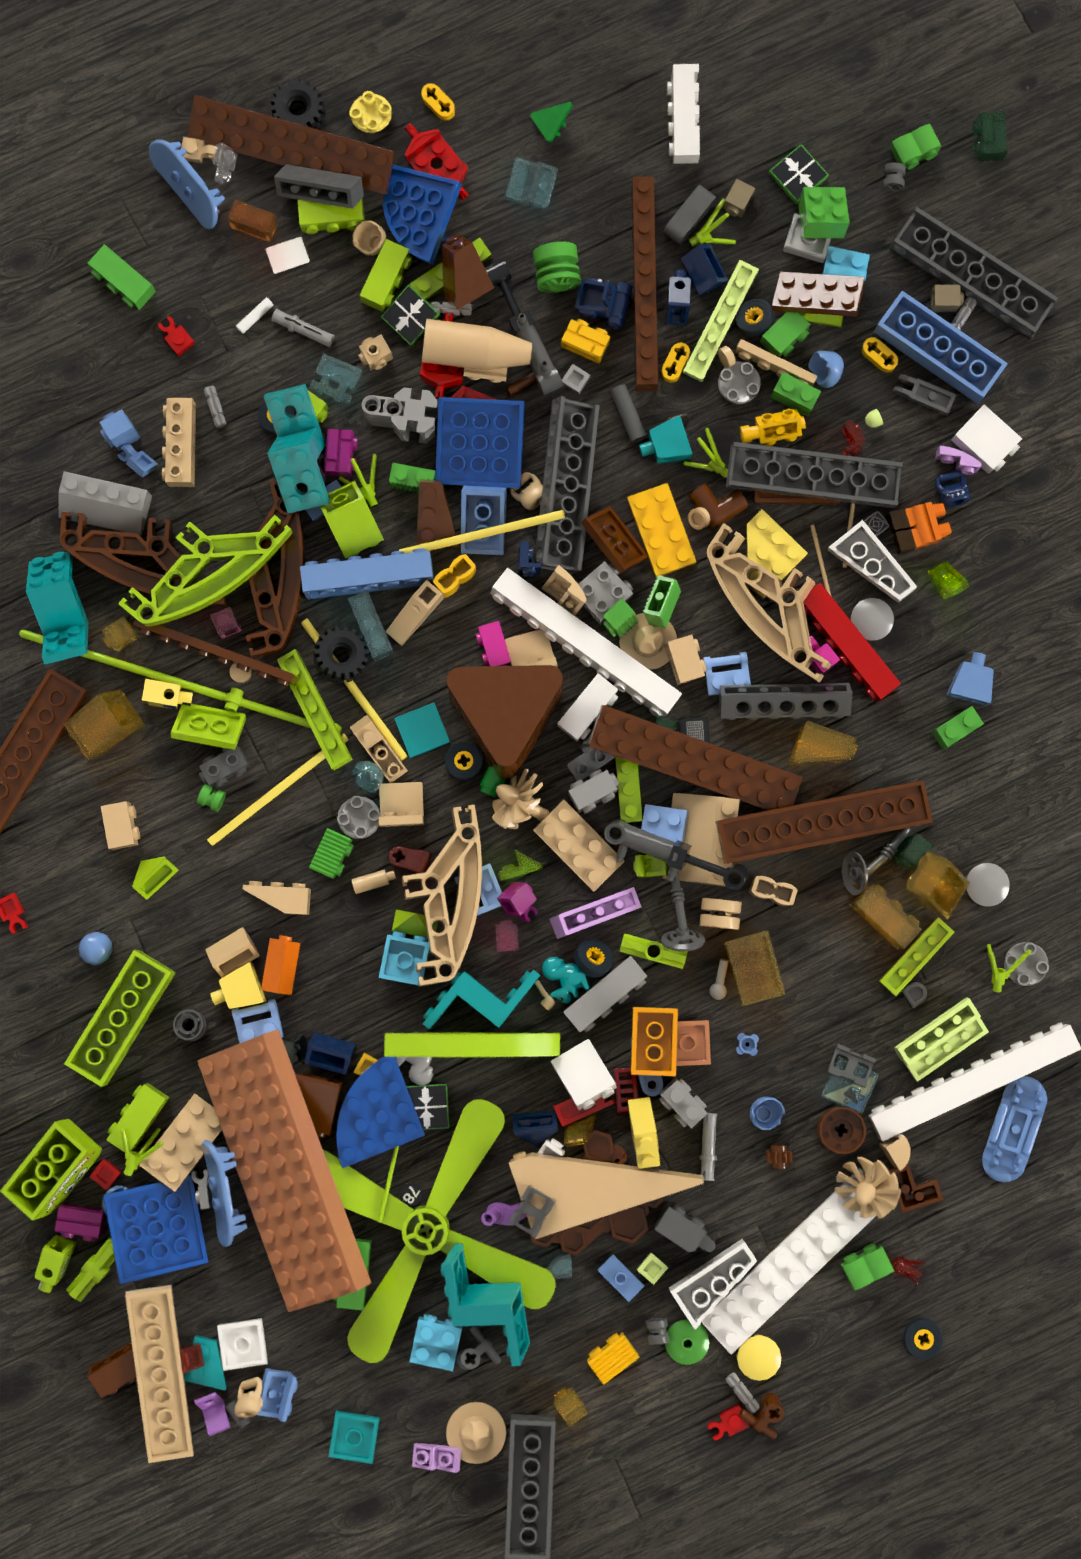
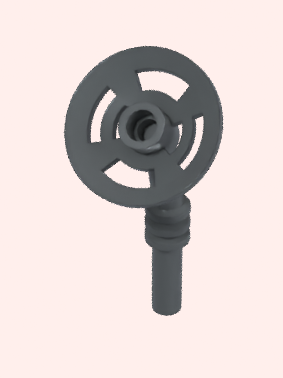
M910 828L901 829L891 843L886 844L887 847L883 848L880 852L881 855L867 867L859 853L849 852L846 854L842 863V877L849 893L861 895L865 891L868 876L887 860H891L898 851L897 848L911 831ZM857 857L860 859V862H856L854 858ZM856 883L861 884V889L855 888L854 885Z
M677 872L674 880L671 882L672 890L670 892L672 894V902L675 903L678 928L665 933L661 937V943L665 948L673 951H692L704 945L705 937L700 932L690 930L687 927L684 909L685 897L683 888L680 887Z

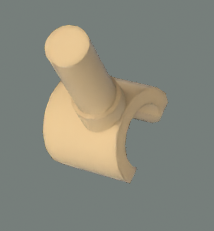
M537 980L535 985L544 997L540 1004L549 1011L555 1005V1001L545 991L540 981Z

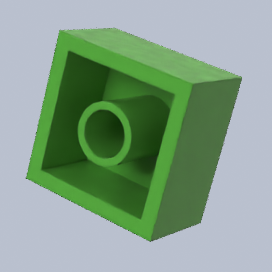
M803 187L798 202L802 238H844L850 223L845 187Z

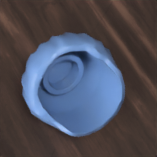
M817 351L812 355L808 367L814 375H817L816 382L820 387L830 388L841 378L844 363L840 355L834 351Z

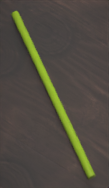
M399 1146L395 1147L378 1218L379 1223L383 1221Z

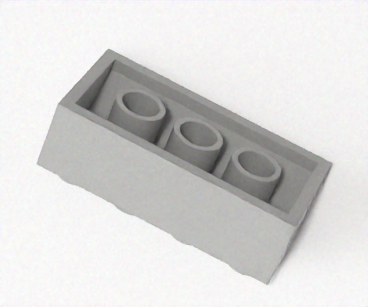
M64 471L59 488L58 517L61 518L62 512H70L72 516L70 521L78 522L77 513H84L87 517V525L118 532L138 533L142 537L152 495L148 490Z

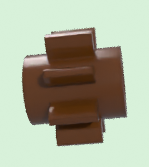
M771 1145V1151H766V1162L771 1163V1168L774 1169L788 1168V1162H793V1152L788 1151L787 1145Z

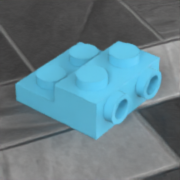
M829 246L822 274L859 276L866 279L870 255Z
M393 931V934L387 935L379 978L419 985V977L424 979L426 968H421V972L417 973L416 964L428 961L429 942H427L426 937L414 935L413 940L405 938V933Z
M424 1314V1317L419 1316L410 1362L453 1371L462 1326H453L452 1319H446L443 1322L437 1320V1317Z

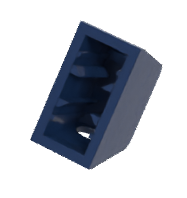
M683 270L674 271L673 277L669 278L666 324L687 325L690 308L691 279L686 278V272Z

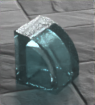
M561 1253L549 1262L547 1270L553 1274L555 1279L572 1278L571 1253Z

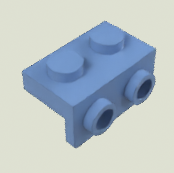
M265 1368L261 1393L263 1406L257 1415L275 1417L281 1422H286L287 1416L290 1415L292 1410L291 1400L293 1393L297 1390V1378L288 1371Z

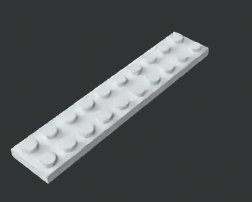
M859 1168V1169H858L859 1172L862 1173V1174H864V1172L862 1171V1169ZM855 1174L850 1176V1178H857ZM844 1182L840 1187H854V1185ZM833 1192L745 1276L724 1299L722 1298L714 1307V1310L702 1321L703 1325L730 1354L737 1350L875 1217L861 1218L859 1217L860 1211L849 1210L843 1206L845 1202L855 1196V1193L843 1199L836 1192Z

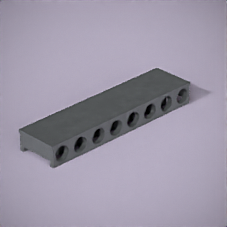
M918 207L890 246V249L944 284L960 285V292H963L966 298H973L977 301L978 306L1032 339L1058 299L1055 295Z
M563 396L552 400L540 515L563 510L565 518L538 525L534 563H541V569L555 571L558 565H560L569 574L573 575L576 572L582 571L586 529L581 522L588 517L600 405H589L568 400Z
M734 442L730 448L726 488L895 509L898 506L903 463Z

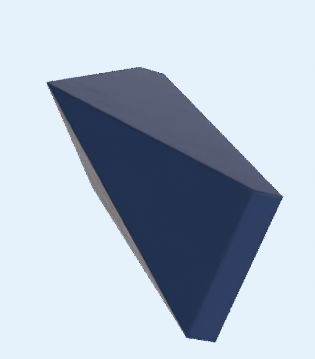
M556 1111L512 1114L514 1135L535 1146H539L558 1131Z

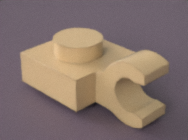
M183 137L181 149L185 148L187 151L184 155L187 161L202 163L203 158L218 159L219 151L216 150V146L206 145L203 140Z

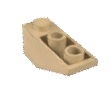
M426 580L413 594L386 630V633L403 646L444 599L443 593Z
M368 715L350 726L354 735L390 783L408 771Z
M249 881V885H243V890L283 913L309 915L311 889L305 888L306 884L292 883V887H284V883L271 882V886H262L260 881Z

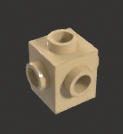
M382 334L375 338L365 339L362 345L359 346L361 353L358 356L364 366L368 365L370 370L381 369L387 364L386 362L393 359L392 352Z

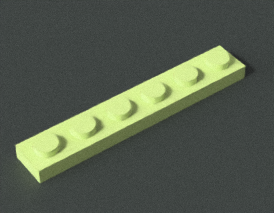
M739 260L683 370L684 374L700 382L703 381L758 273V268Z

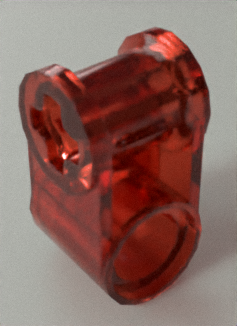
M395 847L391 850L389 859L394 866L417 873H426L432 853L405 847ZM398 851H402L405 860L401 859L400 863L395 862L396 858L393 857V853L397 854Z

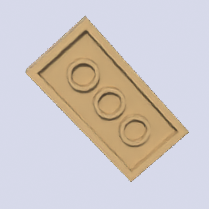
M564 799L533 829L593 892L625 862L624 860L622 862L616 861L617 853Z
M194 1094L157 1142L163 1141L164 1144L144 1159L140 1167L176 1192L204 1155L202 1142L208 1140L213 1143L222 1131L214 1107Z

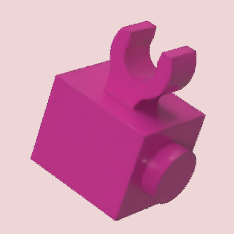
M810 636L813 652L832 664L830 668L833 667L840 660L827 643L819 647L814 637ZM813 660L811 666L819 675L829 670L823 669L821 667L822 663Z

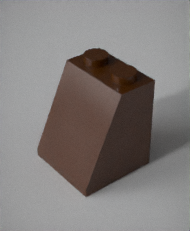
M461 235L449 237L446 243L442 245L444 298L456 309H460L494 289V286L473 243Z
M300 1072L296 1075V1079L317 1136L325 1138L326 1135L332 1134L344 1082Z

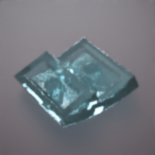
M516 157L504 199L531 207L547 209L558 168L539 161L535 164Z

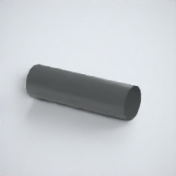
M623 384L613 388L610 393L631 443L645 439L647 435L626 385Z

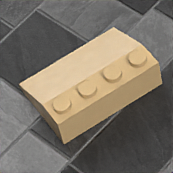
M673 793L671 808L689 811L684 843L692 845L689 855L726 869L732 866V863L724 864L715 821L738 817L740 799ZM686 863L682 870L677 871L679 881L726 887L722 876Z

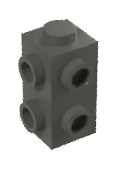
M236 746L235 750L224 748L222 754L217 757L212 755L203 760L204 764L199 766L201 769L199 776L204 784L208 783L210 786L218 788L228 782V778L234 775L239 777L247 772L246 769L251 766L239 746Z

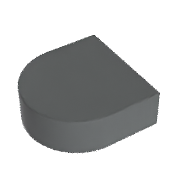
M912 982L901 990L912 1008H915L927 998V989L919 982Z

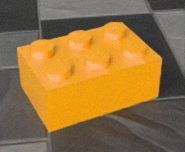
M633 1007L632 1075L676 1076L677 1008Z

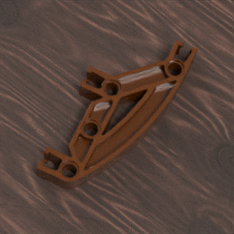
M277 481L269 482L274 505L257 532H260L275 515L281 520V524L276 525L270 534L277 538L284 531L286 525L291 528L293 533L281 546V570L277 595L269 566L271 558L249 578L259 623L262 627L268 629L246 635L250 646H254L253 642L265 640L266 643L265 648L256 651L253 648H249L250 656L253 659L281 653L287 648L297 620L303 594L300 566H305V542L300 511L293 513L282 511L285 504L283 498H279ZM268 539L261 542V548L268 549L272 545V541ZM263 596H271V600L268 604H261V598ZM273 637H281V642L279 645H271V639Z
M62 512L60 543L62 547L100 575L128 589L133 587L139 593L151 596V590L164 575L141 569L117 557L155 559L166 573L181 557L171 546L173 530L171 520L164 519L165 532L164 536L160 537L155 536V526L158 524L157 519L148 518L147 541H144L138 533L91 530L86 534L87 517L84 513H77L79 520L77 530H69V520H72L71 513ZM72 536L77 537V543L73 546H68V539ZM120 540L119 548L111 549L112 541ZM163 543V550L161 552H154L155 544ZM199 576L191 585H194L195 583L201 581ZM174 577L171 585L173 587L179 586L182 581L181 577ZM221 598L209 606L226 607V598Z

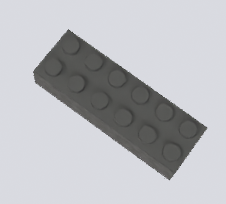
M511 1414L505 1559H550L555 1416Z

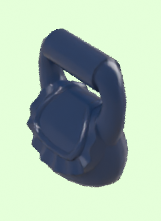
M954 470L938 474L935 486L941 495V501L944 506L954 507L970 500L966 477L961 471ZM960 478V483L957 482L956 484L948 486L946 485L945 487H943L940 484L942 482Z

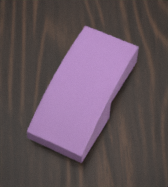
M940 445L936 451L935 459H939L942 463L952 464L955 461L956 470L961 471L963 474L972 475L981 468V462L958 449Z
M425 1443L414 1444L412 1467L431 1471L439 1469L454 1473L460 1471L461 1448Z

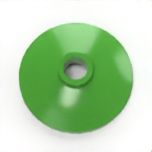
M683 1319L675 1322L668 1329L667 1333L669 1334L670 1342L665 1343V1347L669 1356L674 1361L690 1365L699 1362L706 1355L709 1348V1337L701 1324L695 1330L688 1319ZM685 1340H691L692 1344L690 1347L683 1345Z

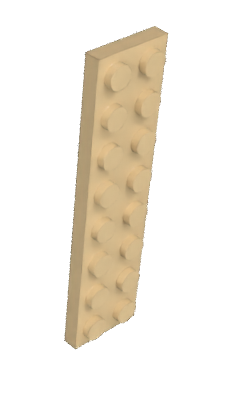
M167 1285L126 1291L125 1297L148 1463L194 1456L172 1286Z

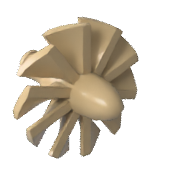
M524 769L518 785L515 776L511 778L510 785L501 784L497 786L496 792L500 799L493 801L492 805L495 814L492 818L504 829H517L518 823L529 820L531 818L530 815L542 821L549 814L548 809L538 805L541 799H534L532 797L540 790L543 783L540 782L535 788L531 789L538 775L534 773L526 782L528 769Z
M858 1157L857 1159L865 1172L864 1174L859 1172L854 1162L845 1163L842 1167L857 1177L850 1178L840 1171L837 1174V1182H849L854 1185V1187H835V1192L843 1199L855 1193L854 1197L843 1204L846 1209L860 1211L859 1217L861 1218L876 1215L878 1218H883L892 1209H895L900 1198L901 1189L898 1188V1180L894 1172L890 1175L881 1161L877 1160V1162L872 1163L863 1157Z

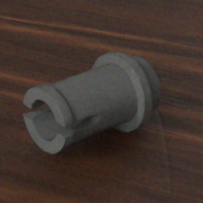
M235 1399L225 1409H227L235 1421L236 1425L234 1426L242 1429L251 1420L236 1416L235 1405L238 1400Z

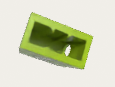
M55 1235L43 1247L35 1273V1278L41 1281L39 1290L47 1293L51 1292L53 1285H56L64 1277L77 1242Z

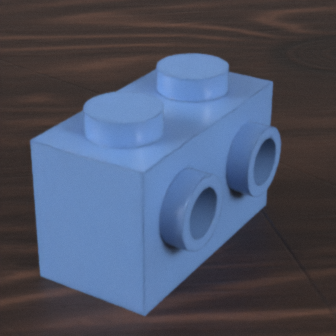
M122 409L116 413L107 414L99 422L103 428L100 432L106 442L111 447L115 446L119 451L122 450L121 446L128 443L131 445L141 439Z

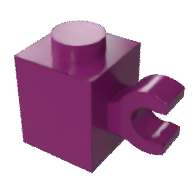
M512 882L497 898L507 915L520 916L523 922L531 921L528 917V912L531 915L538 914L537 909L531 906L537 899L533 894V889L526 882Z

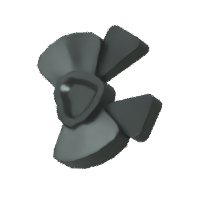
M299 1034L296 1040H283L291 1065H293L294 1053H297L298 1061H303L306 1056V1037Z

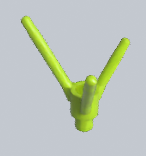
M725 199L721 200L700 231L695 233L696 236L689 239L693 247L705 242L707 244L736 243L735 240L712 238L710 234L714 228L729 216L728 213H725L711 225L724 205Z
M706 428L705 432L712 452L700 437L697 438V441L710 457V463L705 465L685 461L683 465L706 469L711 472L714 471L716 474L720 473L726 478L728 469L718 454L709 428Z
M376 454L372 455L370 484H366L355 459H350L362 485L359 489L370 507L378 504L374 491ZM342 476L339 477V480L344 484L351 483Z
M987 944L992 967L991 982L993 983L994 992H1001L1005 979H1008L1010 974L1031 953L1030 949L1022 954L1008 970L997 968L991 945Z
M160 1128L156 1129L139 1152L130 1151L125 1129H121L125 1159H127L125 1162L126 1168L123 1172L125 1175L132 1176L134 1169H137L144 1159L164 1144L163 1141H160L146 1152L160 1133Z

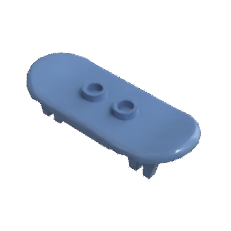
M161 139L153 141L149 146V157L155 169L176 192L199 223L206 229L214 228L220 212L217 207L225 200V197L223 195L217 197L220 193L218 189L208 190L205 182L184 158L187 152L185 148L178 149L181 147L180 142L169 143Z
M1023 1076L1006 1085L983 1152L982 1165L986 1174L999 1182H1011L1023 1174L1047 1104L1046 1091L1043 1085L1032 1077Z
M204 1140L202 1142V1150L206 1160L209 1176L208 1183L212 1193L217 1236L220 1244L228 1247L233 1241V1236L247 1229L246 1223L239 1224L240 1221H244L246 1218L244 1214L238 1215V1209H233L228 1177L225 1176V1171L236 1166L235 1160L228 1162L230 1158L235 1157L234 1152H228L227 1147H215L210 1141Z

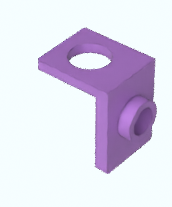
M214 1392L195 1400V1404L203 1411L208 1435L212 1436L230 1428L224 1400L217 1393Z

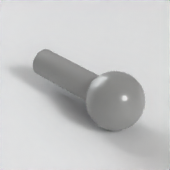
M720 959L716 982L711 985L709 990L711 997L715 1000H721L727 994L724 982L729 960Z

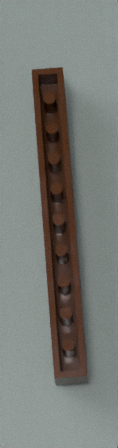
M633 177L632 234L636 392L657 391L658 352L654 177Z

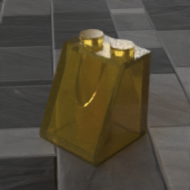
M121 689L96 695L64 723L68 734L75 740L80 747L81 753L87 759L101 756L145 725Z
M806 721L801 725L787 766L800 767L844 763L855 756L858 745L855 744L857 738Z

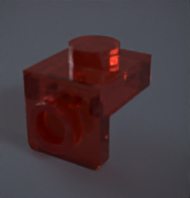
M850 420L841 429L851 444L844 450L843 455L845 456L858 454L863 449L862 446L865 442L860 426Z

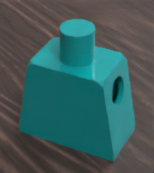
M680 416L649 430V442L639 444L642 457L654 454L657 463L689 460L692 456Z

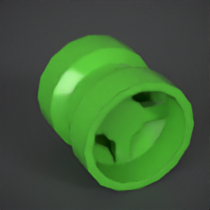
M205 784L200 791L197 804L210 806L211 810L218 812L224 802L226 792L213 790L212 786Z

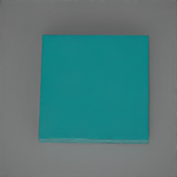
M434 702L394 718L410 759L450 743Z
M336 1410L328 1457L372 1464L380 1417Z

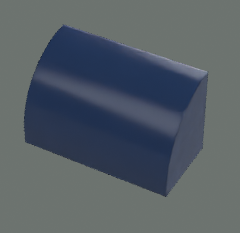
M699 244L681 258L699 295L710 293L729 282L711 244Z
M314 1032L307 1047L304 1063L346 1075L356 1044Z

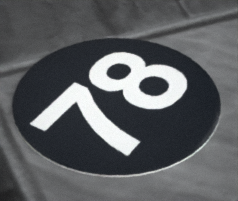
M408 1183L402 1187L400 1199L408 1206H416L422 1200L423 1192L417 1184Z

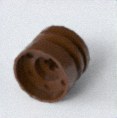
M834 1107L821 1115L817 1123V1135L826 1149L837 1154H849L856 1151L863 1144L866 1137V1125L863 1118L856 1111L847 1107ZM840 1124H843V1128L846 1129V1132L841 1133V1135L838 1136V1132L835 1131V1127H839Z

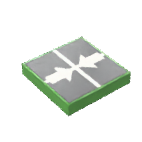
M799 145L769 171L770 176L796 204L799 202L803 187H817L829 176L802 145Z
M408 284L381 317L404 340L413 346L425 333L426 319L436 320L440 313Z
M447 1084L407 1086L423 1130L450 1128Z

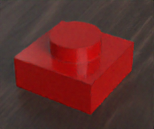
M103 1159L90 1175V1178L105 1190H108L122 1171L107 1159Z

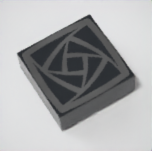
M876 510L863 520L876 537L891 527L879 510Z

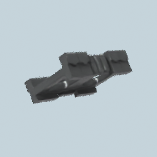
M837 1044L826 1073L838 1078L841 1077V1079L848 1080L849 1082L852 1081L853 1084L866 1088L876 1059L865 1054L860 1056L858 1053L850 1052V1048ZM837 1054L847 1057L848 1062L845 1070L834 1067L833 1063ZM857 1063L868 1066L864 1079L854 1075Z
M530 1185L522 1196L524 1200L520 1203L518 1210L514 1211L508 1223L514 1224L536 1238L546 1216L550 1213L556 1201ZM536 1193L546 1199L542 1209H537L530 1204L529 1201L533 1194ZM523 1213H527L535 1218V1223L531 1229L519 1223Z

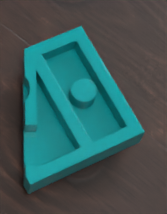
M199 1335L195 1336L184 1381L226 1391L228 1385L224 1377L218 1340Z

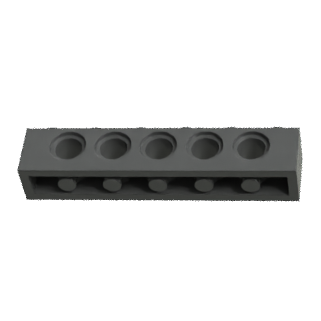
M849 683L720 685L719 711L721 718L727 720H735L736 718L754 720L757 718L778 719L780 717L798 719L801 717L822 718L824 716H833L835 718H842L844 716H851L852 690ZM827 700H832L830 703H824ZM763 701L767 702L764 705H760V703ZM784 701H789L787 704H781ZM804 701H811L808 704H803ZM740 702H746L744 705H738Z

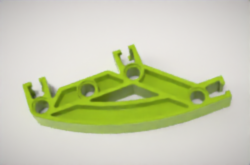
M275 515L260 532L207 536L189 522L186 525L188 528L187 532L191 533L194 531L199 536V539L191 545L185 540L182 532L177 535L176 539L193 554L182 555L151 590L152 602L148 601L132 587L129 591L130 597L134 599L137 596L142 601L138 609L134 611L128 607L129 604L126 603L127 600L125 598L118 604L140 623L148 627L164 624L190 615L220 600L246 582L268 562L293 532L286 525L284 531L277 538H274L270 533L276 525L281 524V520ZM263 540H271L272 545L268 549L261 548ZM202 545H210L209 552L205 554L200 553L199 550ZM230 560L213 574L191 585L211 561ZM174 577H181L182 581L179 586L173 587L171 585ZM151 609L153 616L148 620L143 619L144 611Z
M560 1032L385 1034V1057L560 1056Z

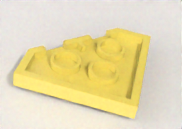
M763 509L746 525L747 558L776 575L781 581L808 554ZM759 571L752 572L750 580H756L759 577ZM750 587L762 600L766 597Z

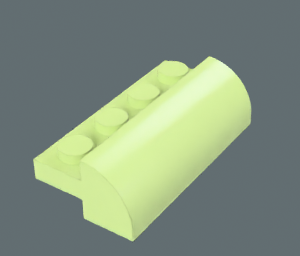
M966 997L895 1046L894 1049L913 1078L918 1082L989 1031L980 1019L981 1016L971 1000Z

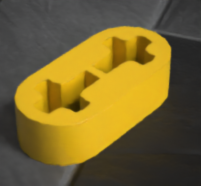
M425 85L421 92L423 102L441 120L447 121L452 119L455 114L454 103L437 85ZM427 92H430V93L435 92V98H436L437 100H435V99H434L433 97H431V96L428 97V96H427ZM440 104L445 108L449 106V112H442Z
M871 337L865 340L862 346V354L881 371L886 373L892 372L898 364L897 355L877 338ZM874 344L876 346L875 351L869 352V346ZM884 359H892L891 365H884Z
M676 343L672 347L661 371L662 378L666 382L672 383L679 379L689 359L690 349L688 345ZM683 349L684 355L680 357L679 361L675 360L677 356L675 351ZM673 364L676 365L674 370L676 375L668 376L667 370H670Z

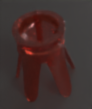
M901 1256L897 1257L896 1262L890 1261L891 1264H894V1273L905 1276L918 1284L914 1279L922 1276V1272L911 1266L920 1267L925 1262L907 1260Z

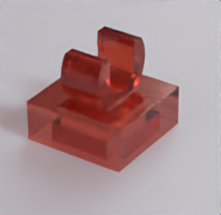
M200 1343L180 1349L182 1372H189L205 1366Z

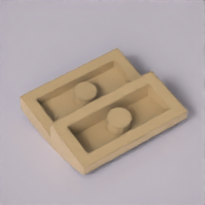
M558 565L541 588L558 601L557 604L574 616L587 601L578 583L560 565Z

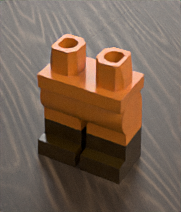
M932 502L888 513L887 519L891 525V532L894 534L893 539L898 555L939 543L942 538L952 533L948 522L938 525L936 519L946 515L943 503L932 505Z

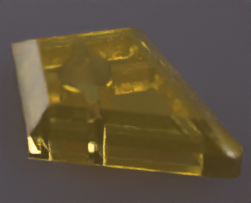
M591 1114L564 1126L565 1147L587 1144L597 1118L596 1114Z

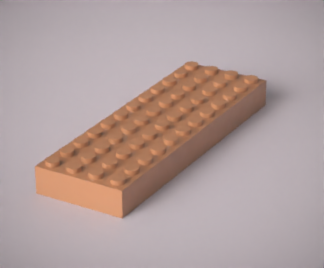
M279 1029L197 1060L229 1150L235 1154L233 1158L236 1161L235 1167L288 1312L357 1292L369 1285L371 1280Z

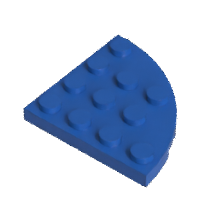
M393 165L387 194H384V203H382L387 224L396 240L403 247L408 248L409 253L433 265L462 184L457 180Z
M384 1056L373 1063L356 1079L344 1099L338 1118L336 1134L338 1155L342 1168L425 1136L395 1057Z

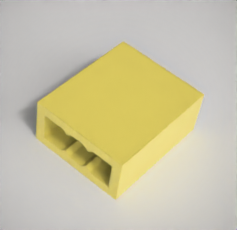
M650 1097L628 1100L638 1169L660 1166L657 1132Z

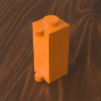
M279 935V939L270 938L261 990L292 995L300 943L292 942V937Z

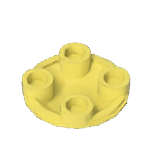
M371 91L364 92L362 96L354 101L350 109L352 123L359 130L366 133L381 131L391 120L392 109L389 102L384 97Z
M760 1334L748 1338L740 1346L736 1356L738 1366L743 1374L750 1379L758 1381L769 1379L775 1375L781 1363L780 1349L776 1343Z

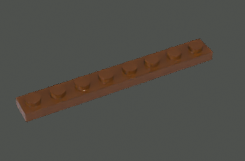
M136 618L133 625L138 627V632L144 635H158V639L169 644L171 641L177 642V646L188 651L190 648L198 650L197 654L207 658L210 655L217 657L216 661L226 665L232 662L237 664V669L245 672L251 669L257 672V676L267 680L270 676L276 679V683L286 687L289 684L296 686L298 677L290 672L161 625L148 627L140 623Z

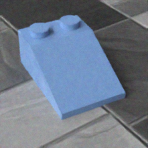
M463 486L461 490V534L506 524V487ZM505 533L461 543V553L504 555Z

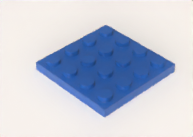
M439 397L435 480L442 481V484L521 488L525 401Z
M191 1175L187 1176L176 1192L162 1182H156L103 1195L119 1284L209 1263Z

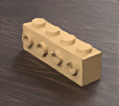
M167 398L166 405H163V416L166 418V426H163V438L166 439V447L162 448V457L165 460V468H162V479L165 480L169 487H195L196 403L193 398Z

